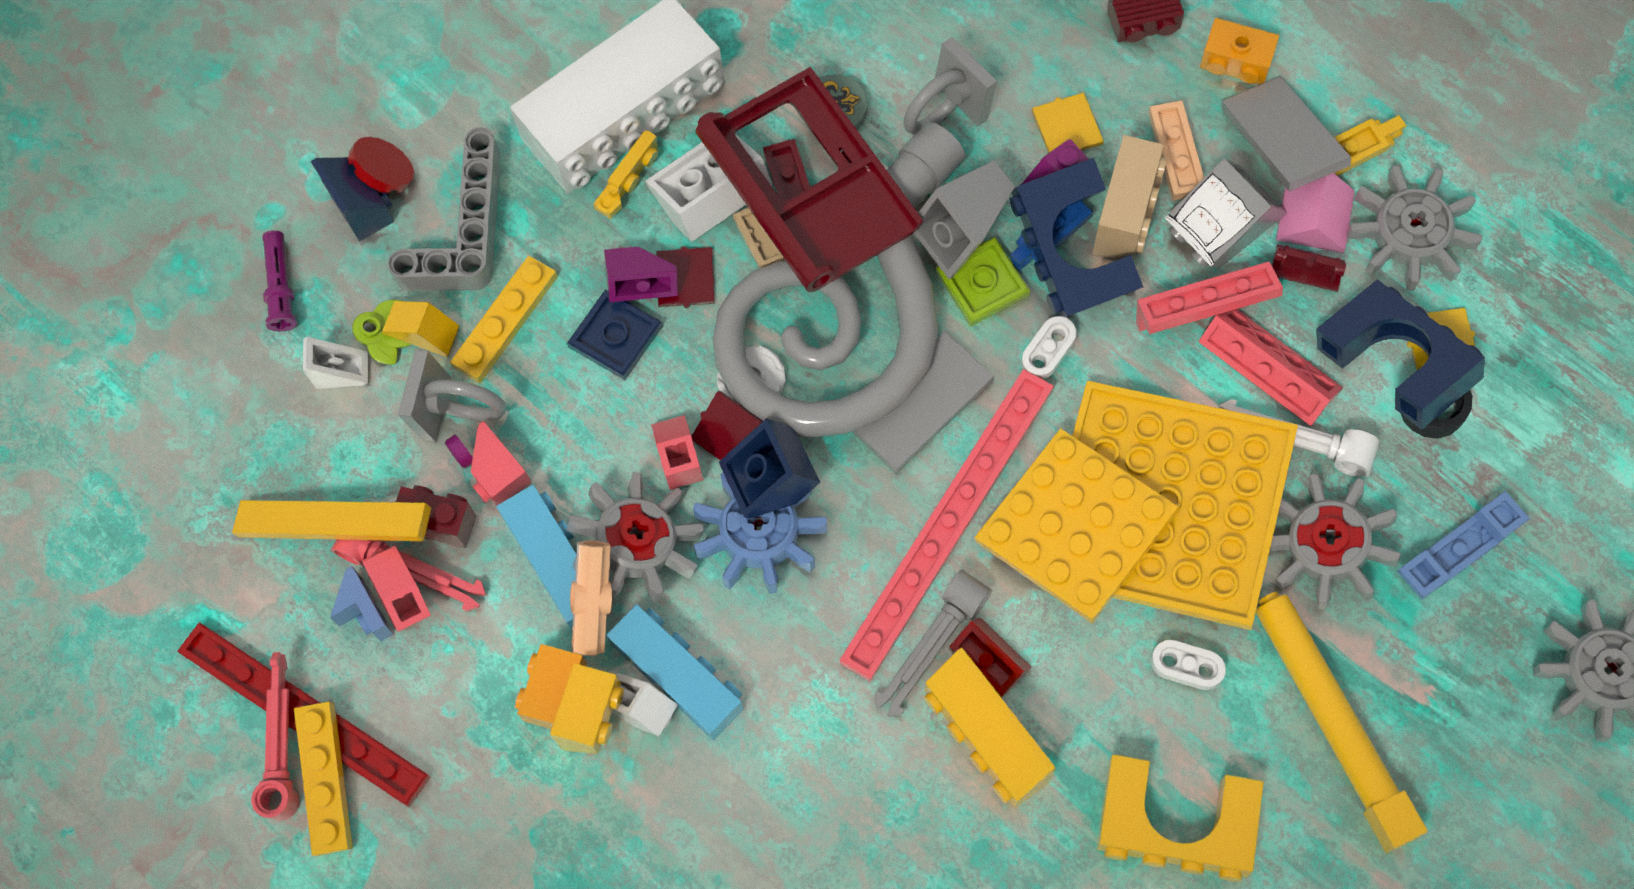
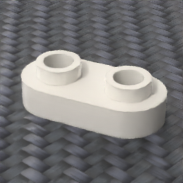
M1062 316L1048 319L1024 350L1021 361L1022 369L1043 380L1050 377L1074 345L1076 338L1074 324ZM1060 334L1064 339L1062 341H1055L1052 336ZM1040 360L1044 362L1045 366L1037 368L1033 365V362Z
M1165 640L1159 643L1151 656V665L1157 675L1201 690H1211L1217 687L1223 680L1226 672L1225 663L1218 654L1175 640ZM1163 657H1173L1176 665L1172 667L1166 666L1163 662ZM1199 668H1209L1211 676L1208 678L1202 677L1199 673Z

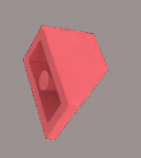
M484 421L481 422L477 428L471 474L477 483L472 487L485 503L491 499L497 506L522 491L532 482L523 467Z

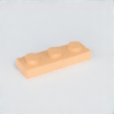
M1183 101L1150 106L1148 114L1156 143L1164 144L1161 158L1167 159L1164 172L1172 201L1184 199L1204 179Z

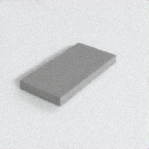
M1281 76L1221 101L1222 111L1289 192L1351 166V156Z
M944 331L937 337L928 372L905 401L879 421L857 429L852 433L897 474L994 381V375Z

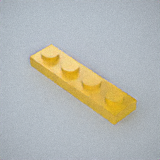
M528 255L450 361L452 367L476 382L481 383L557 279L556 271Z
M328 701L294 708L312 856L352 850L335 704Z

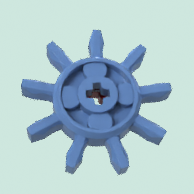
M721 473L723 490L731 498L725 507L719 509L706 504L695 503L693 508L695 518L703 522L719 525L720 530L719 535L694 545L697 559L707 558L721 551H726L732 558V561L724 571V587L731 590L739 580L745 567L762 568L764 584L769 593L773 594L777 593L778 576L774 565L789 558L799 567L809 572H812L815 568V558L808 551L796 545L800 534L827 533V517L797 518L795 508L806 501L812 494V491L795 505L747 519L744 518L724 473ZM757 526H762L761 530H757Z

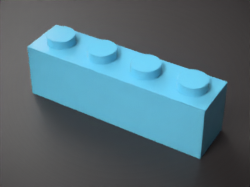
M532 484L496 507L572 630L573 614L570 608V590L572 581H575L576 577L573 564L575 557H577V551H574L569 540L573 539L574 536L571 532L566 531L567 525L564 520L557 523L551 512L556 510V507L547 492L539 494Z
M636 604L606 634V637L620 654L665 696L678 704L677 707L714 741L744 710L740 700L743 696L742 693L728 680L722 684L713 675L716 669L704 657L700 656L698 659H695L687 651L690 645L677 632H674L672 635L667 633L661 627L664 621L651 608L644 611Z

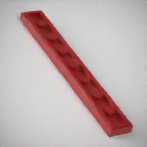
M199 622L177 652L266 711L267 690H271L272 670ZM285 679V689H289V728L297 732L294 708L320 702ZM336 713L342 763L410 808L431 777Z

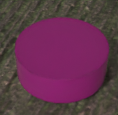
M456 434L448 438L444 444L463 469L470 467L473 457Z

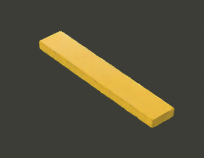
M240 500L232 533L240 538L424 541L431 507L426 503Z

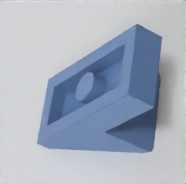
M351 566L345 570L331 613V619L338 626H341L357 617L366 635L373 633L380 641H383L393 635V632L363 578Z

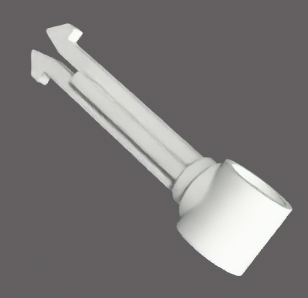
M1233 399L1220 404L1221 409L1283 421L1235 406L1236 400ZM1298 425L1294 446L1326 455L1327 458L1333 460L1336 456L1334 466L1338 471L1349 476L1364 478L1370 475L1380 441L1374 435L1361 430H1346L1341 440L1340 435H1330Z

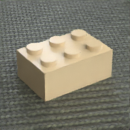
M1123 135L1098 224L1092 255L1119 260L1129 255L1134 259L1135 252L1142 254L1167 159L1161 158L1164 144Z

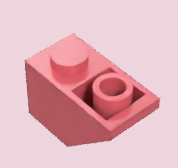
M685 415L651 424L669 489L672 490L703 481Z
M395 545L362 560L390 621L398 632L431 616L411 573Z

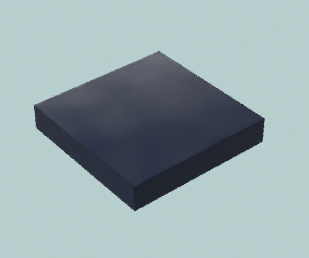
M605 289L571 336L567 345L580 355L626 380L662 329L663 324L660 320L627 301L609 302V294Z

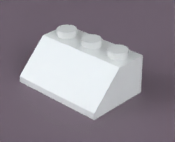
M736 135L767 181L773 186L763 158ZM700 143L645 181L673 224L691 242L746 205L703 143Z

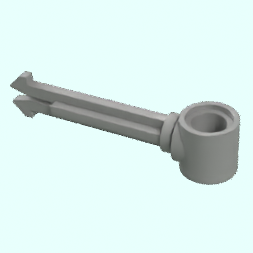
M963 569L956 574L942 596V600L945 602L941 608L942 612L882 694L879 691L875 693L876 708L878 710L892 698L903 683L904 686L892 701L887 716L894 717L903 714L905 710L900 706L958 625L962 624L966 618L973 620L978 615L992 593L991 588Z

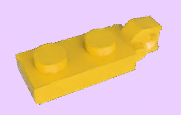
M1400 115L1384 123H1381L1379 119L1373 120L1371 118L1335 136L1334 138L1351 156V166L1334 172V174L1339 176L1393 147L1395 144L1393 140L1403 135V130L1407 126Z
M644 130L607 180L608 185L593 203L596 211L611 219L622 208L620 200L625 192L631 193L640 180V172L645 166L649 168L659 154L656 135L648 130Z

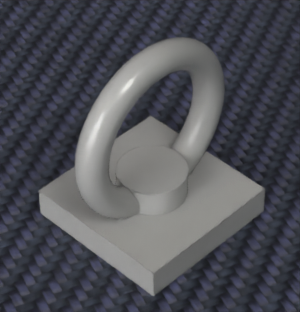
M953 37L942 43L935 78L915 96L905 113V130L915 135L927 122L939 125L950 115L956 106L977 126L988 120L997 80ZM942 91L946 95V99L926 118L917 121L927 103L938 92Z
M415 350L398 416L423 441L436 442L443 413L476 421H492L501 418L505 414L506 404L496 393L472 383L452 380V377L429 351ZM450 394L469 397L490 407H475L450 400Z

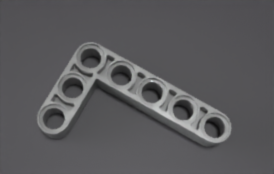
M474 128L465 136L456 248L400 249L392 253L388 259V269L397 285L403 290H480L491 282L500 151L492 132L487 128ZM482 146H488L482 151H477ZM479 176H486L482 180L475 181V179ZM484 205L479 211H472L476 206ZM475 236H482L478 241H470ZM446 266L444 271L434 273L437 268ZM473 266H480L475 272H467ZM413 267L409 272L401 273L404 268Z

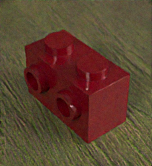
M414 485L413 489L400 487L395 502L426 503L431 507L425 539L466 549L476 519V514L469 503H467V499L450 493L446 497L435 495L431 489L419 485Z

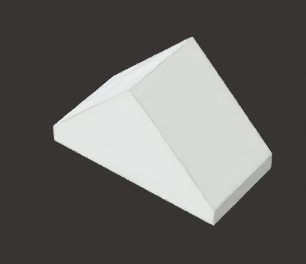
M306 337L303 339V372L316 389L363 386L368 383V351Z

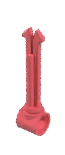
M336 540L331 551L350 563L363 566L362 560L390 546L386 545L382 540ZM399 551L414 581L464 603L462 606L464 611L468 612L480 607L469 595L452 587L455 586L470 594L486 596L481 581L476 579L473 585Z
M274 652L270 659V666H272L271 690H267L265 772H263V781L259 782V785L252 793L251 803L258 815L276 821H284L296 813L299 807V795L295 788H293V781L289 780L290 772H288L289 689H285L287 662L285 654ZM280 791L282 795L281 804L278 808L272 810L269 805L270 798L275 792Z

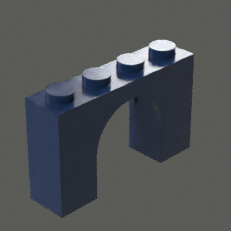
M1094 157L1019 185L1013 189L1011 193L1013 197L1009 199L1014 215L1016 217L1020 216L1025 228L1022 230L1023 240L1029 250L1033 248L1037 262L1034 263L1036 274L1041 282H1046L1050 294L1047 295L1048 305L1053 314L1057 313L1058 316L1064 318L1143 288L1131 255L1098 268L1081 269L1070 265L1062 259L1055 248L1053 226L1059 213L1065 207L1097 196L1106 190Z
M1378 279L1316 329L1317 349L1342 369L1371 345L1383 340H1406L1422 348L1428 356L1427 362L1395 389V409L1420 429L1425 428L1484 378L1485 357L1478 348L1464 343L1455 336L1449 327L1435 322L1424 309L1419 306H1413L1402 298L1395 288L1387 287Z

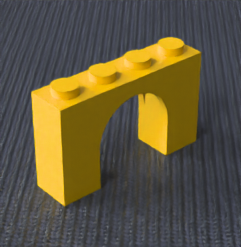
M1112 754L1108 763L1096 850L1105 851L1104 856L1114 860L1126 861L1128 856L1143 858L1142 864L1152 867L1163 868L1166 863L1181 865L1180 871L1190 874L1201 875L1204 870L1219 872L1218 877L1228 881L1240 882L1242 877H1248L1253 873L1264 781L1225 775L1220 781L1216 818L1210 834L1197 842L1177 843L1161 836L1152 827L1146 815L1145 794L1150 761Z

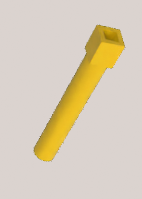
M1276 591L1261 598L1258 601L1260 607L1256 609V615L1366 808L1363 814L1385 853L1387 854L1427 833L1428 830L1405 790L1399 791L1287 594L1280 596Z

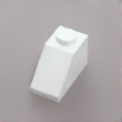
M610 670L608 673L617 675L621 682L620 687L624 688L621 704L618 710H612V714L640 730L660 736L663 729L669 725L672 714L678 704L649 683Z

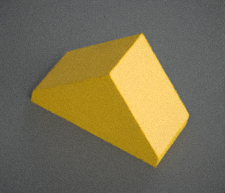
M394 301L382 334L448 357L460 325L429 302Z

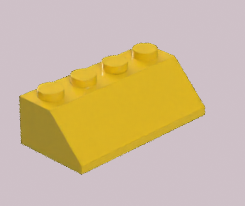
M960 648L925 682V692L927 695L924 696V699L936 715L941 712L948 720L949 724L946 728L958 744L964 741L971 750L972 754L969 755V758L981 774L985 771L988 772L995 782L992 788L1000 800L1005 804L1010 801L1014 808H1016L1051 782L1056 767L963 648Z

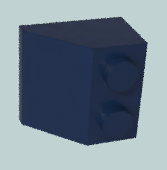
M348 157L315 158L310 161L359 242L394 222L388 211L393 208V205L386 193H377L375 189L361 181L354 173L356 168L353 163L349 164Z
M767 418L719 461L744 518L747 519L795 505L821 483L796 431L790 426Z

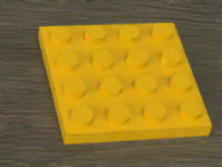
M1060 428L974 538L975 542L1093 624L1178 513L1179 506Z

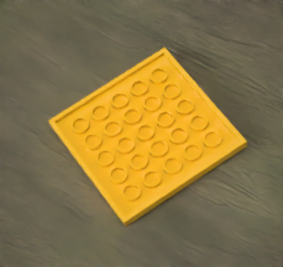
M1087 381L1072 436L1179 506L1178 513L1113 598L1252 630L1298 425Z

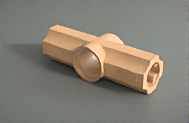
M598 540L577 542L575 581H572L570 590V608L573 614L571 641L573 653L597 655L605 651L606 616L610 614L612 606V588L609 582L611 545L607 542Z

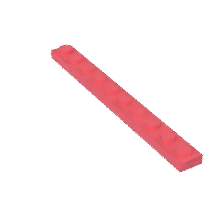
M1025 369L1022 370L840 658L839 662L841 665L869 682L873 680L1051 395L1054 388L1052 384Z

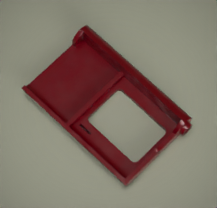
M811 67L760 96L751 99L746 104L726 115L721 112H708L698 120V126L695 131L697 136L807 292H815L906 239L916 232L923 223V219ZM784 104H791L796 109L838 168L834 174L789 200L779 198L735 135L738 130Z

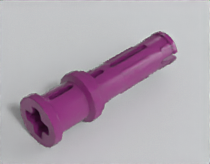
M273 230L265 232L262 237L267 277V289L263 294L264 303L267 304L268 317L265 320V325L271 331L283 332L295 328L297 320L292 314L291 303L294 301V292L288 287L284 234Z

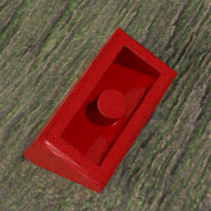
M981 618L972 620L949 646L954 652L963 648L1001 698L1031 669V666Z

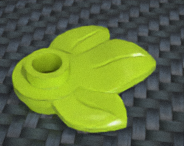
M402 300L381 302L373 312L361 313L353 322V336L359 343L367 345L370 356L379 363L395 365L397 349L412 345L382 334L394 301ZM367 323H372L376 326V330L367 332L363 326Z

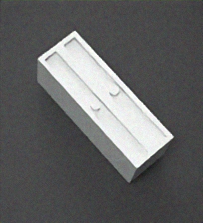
M662 0L510 106L521 140L567 194L574 189H580L599 171L613 166L620 156L632 148L644 130H648L651 133L662 131L672 119L681 113L689 112L700 99L706 95H712L720 89L725 82L720 48L677 0Z

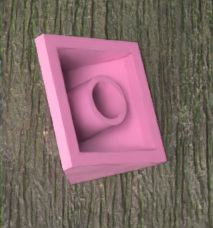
M1334 173L1290 192L1285 187L1281 207L1287 214L1279 220L1276 241L1344 253L1355 190Z

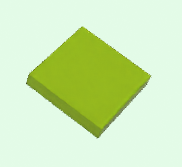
M995 237L979 245L953 278L948 279L940 267L936 268V274L970 327L1030 295L1029 288Z

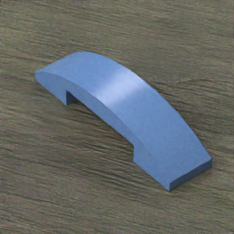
M1504 491L1481 508L1473 517L1431 548L1417 555L1397 572L1422 600L1488 553L1530 518L1511 496Z

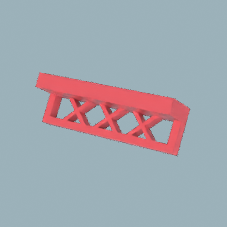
M1270 261L1137 299L1136 325L1139 332L1147 330L1149 334L1280 297L1282 296L1283 287Z
M1238 309L1216 315L1198 341L1310 426L1316 422L1328 404L1343 389L1341 385Z

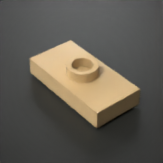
M749 208L732 214L733 220L758 268L778 261H785Z

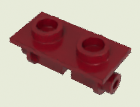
M1277 244L1272 267L1278 278L1338 292L1341 277L1344 275L1347 263L1338 257L1332 258L1291 248L1288 245L1282 246Z

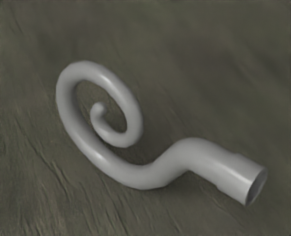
M927 122L899 151V157L891 164L887 172L912 206L916 208L933 189L940 187L964 161L966 156L959 141L949 131L937 123ZM913 234L877 255L896 301L900 333L895 356L877 379L861 390L840 399L808 402L787 398L769 388L755 374L746 358L743 334L745 320L752 307L767 293L785 287L802 286L787 262L778 261L754 270L735 285L717 312L713 347L716 367L728 391L739 404L760 420L764 421L767 418L792 427L798 436L805 438L848 434L879 421L899 407L928 372L939 332L933 285ZM842 277L819 289L821 293L830 298L837 311L839 327L836 337L829 345L820 348L809 346L804 341L802 332L796 326L786 327L781 334V342L786 353L802 367L821 371L844 363L858 344L862 323L858 301Z

